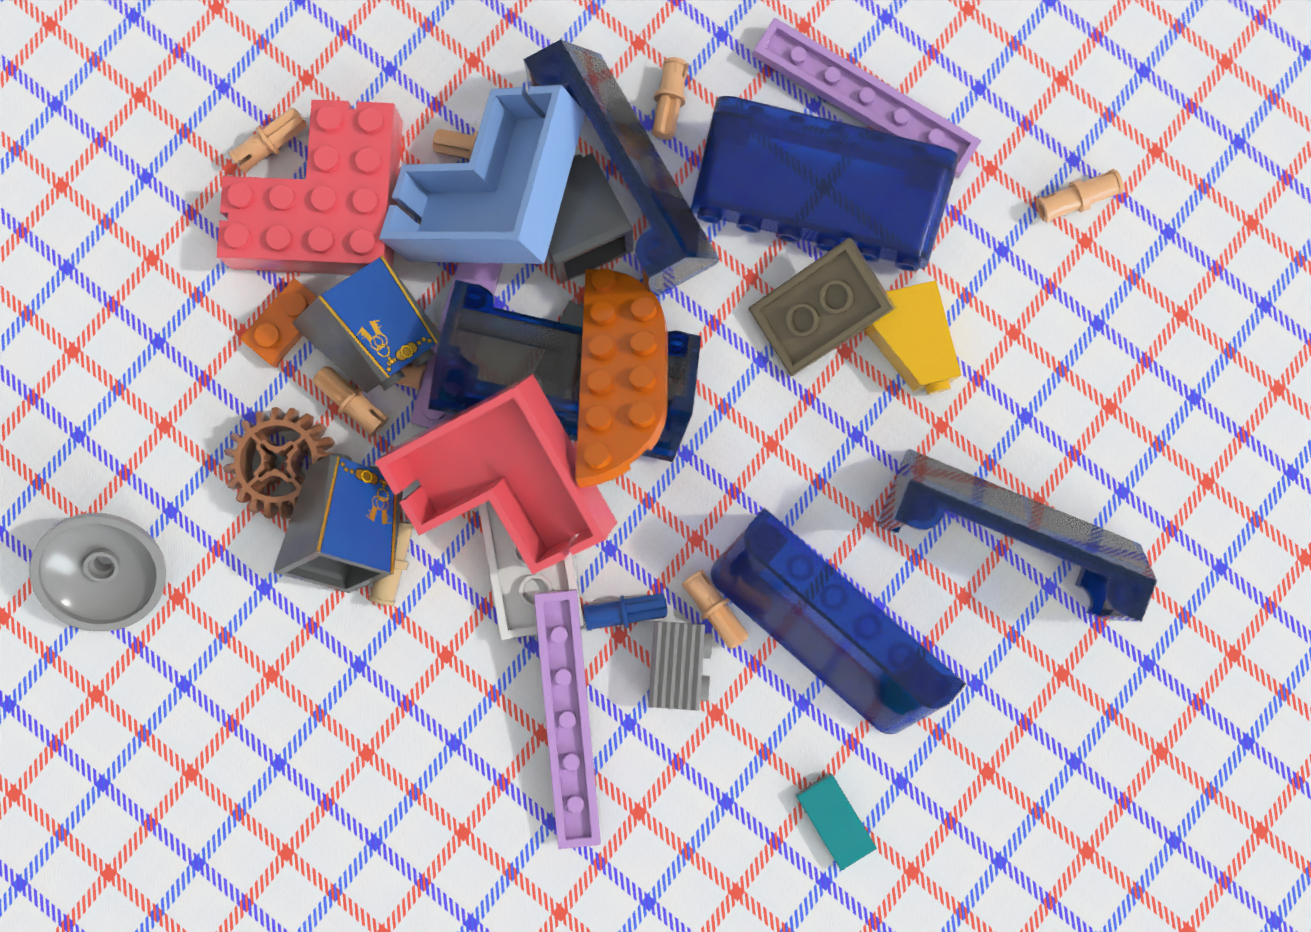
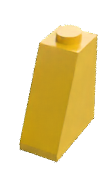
M936 280L887 291L886 293L896 309L866 328L864 332L912 391L925 389L926 394L931 395L951 389L950 383L959 378L961 372Z

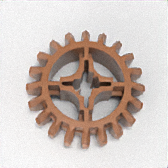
M273 407L270 412V420L265 413L261 411L256 412L255 419L257 425L244 420L241 422L242 428L246 431L244 436L237 433L230 435L231 439L237 442L238 445L236 450L231 448L224 450L226 456L234 458V463L225 465L223 469L226 473L236 474L235 477L227 482V485L230 489H240L236 500L240 503L250 501L249 511L258 513L263 509L264 517L271 519L279 511L282 519H291L293 508H295L305 479L301 465L304 458L309 454L307 450L310 448L312 465L329 454H335L326 453V450L335 445V441L331 437L322 438L327 428L321 423L313 426L314 417L310 414L305 413L299 418V411L289 408L284 416L280 408ZM282 431H294L301 435L295 442L290 440L283 446H277V444L267 438ZM256 450H258L261 455V463L253 473V457ZM274 453L288 458L287 461L283 462L288 463L286 470L290 474L275 469V466H278V464L275 463L277 457ZM280 480H285L286 483L293 485L296 489L290 494L279 497H271L262 491L267 485L273 486Z

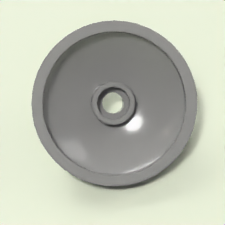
M85 513L58 522L41 537L31 556L29 576L32 589L39 602L50 614L60 621L83 630L113 631L137 623L153 610L165 586L166 564L155 540L137 524L112 514ZM97 557H107L111 563L103 564L98 561Z

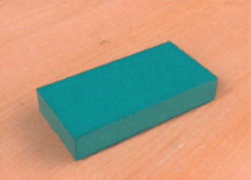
M829 773L795 794L841 871L877 849L833 774Z

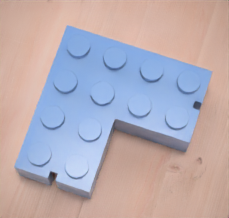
M562 85L529 87L528 93L523 87L491 89L469 163L402 165L392 198L421 223L419 225L397 205H389L379 239L408 262L544 264L586 113Z

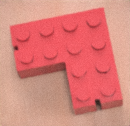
M311 99L306 180L223 176L220 213L228 221L219 220L216 257L234 270L353 275L383 255L393 269L394 250L382 242L379 237L389 205H397L392 195L400 172L403 120L395 104L357 101L356 109H353L349 101Z
M533 374L397 445L375 461L394 495L402 492L416 479L421 484L399 502L418 535L490 501L532 575L566 559L570 552L573 556L606 540L617 524L597 485L579 488L576 481L577 450Z

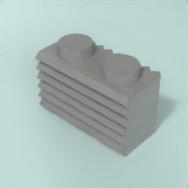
M654 621L648 707L699 711L700 701H708L710 676L702 675L703 658L711 659L712 634L705 633L704 624Z

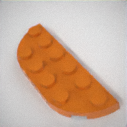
M607 268L585 270L576 481L579 488L608 482L631 470L630 464L640 457L647 448L651 451L655 446L667 417L668 331L662 307L654 293L642 282L632 276Z

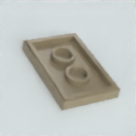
M847 238L748 309L792 377L895 310L896 307L853 239Z

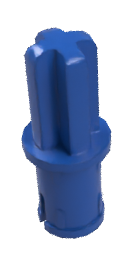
M661 593L625 599L624 595H621L620 600L583 605L587 631L623 624L625 628H629V623L665 618L668 614L666 598Z

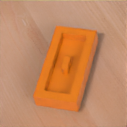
M293 278L242 335L240 340L275 368L303 336L294 327L292 322L317 296L297 279Z

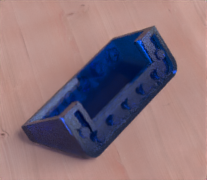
M720 96L715 102L690 213L697 214L698 219L708 223L718 224L721 220L735 223L738 229L749 233H759L760 230L776 233L778 239L786 242L797 243L800 239L814 242L818 249L827 252L847 238H852L866 261L877 262L879 259L895 262V267L899 269L918 271L919 268L925 269L929 264L956 174L959 155L955 151L942 146L739 97Z
M766 508L761 509L755 514L714 561L711 567V581L719 592L870 725L882 733H899L944 708L954 700L966 685L964 681Z

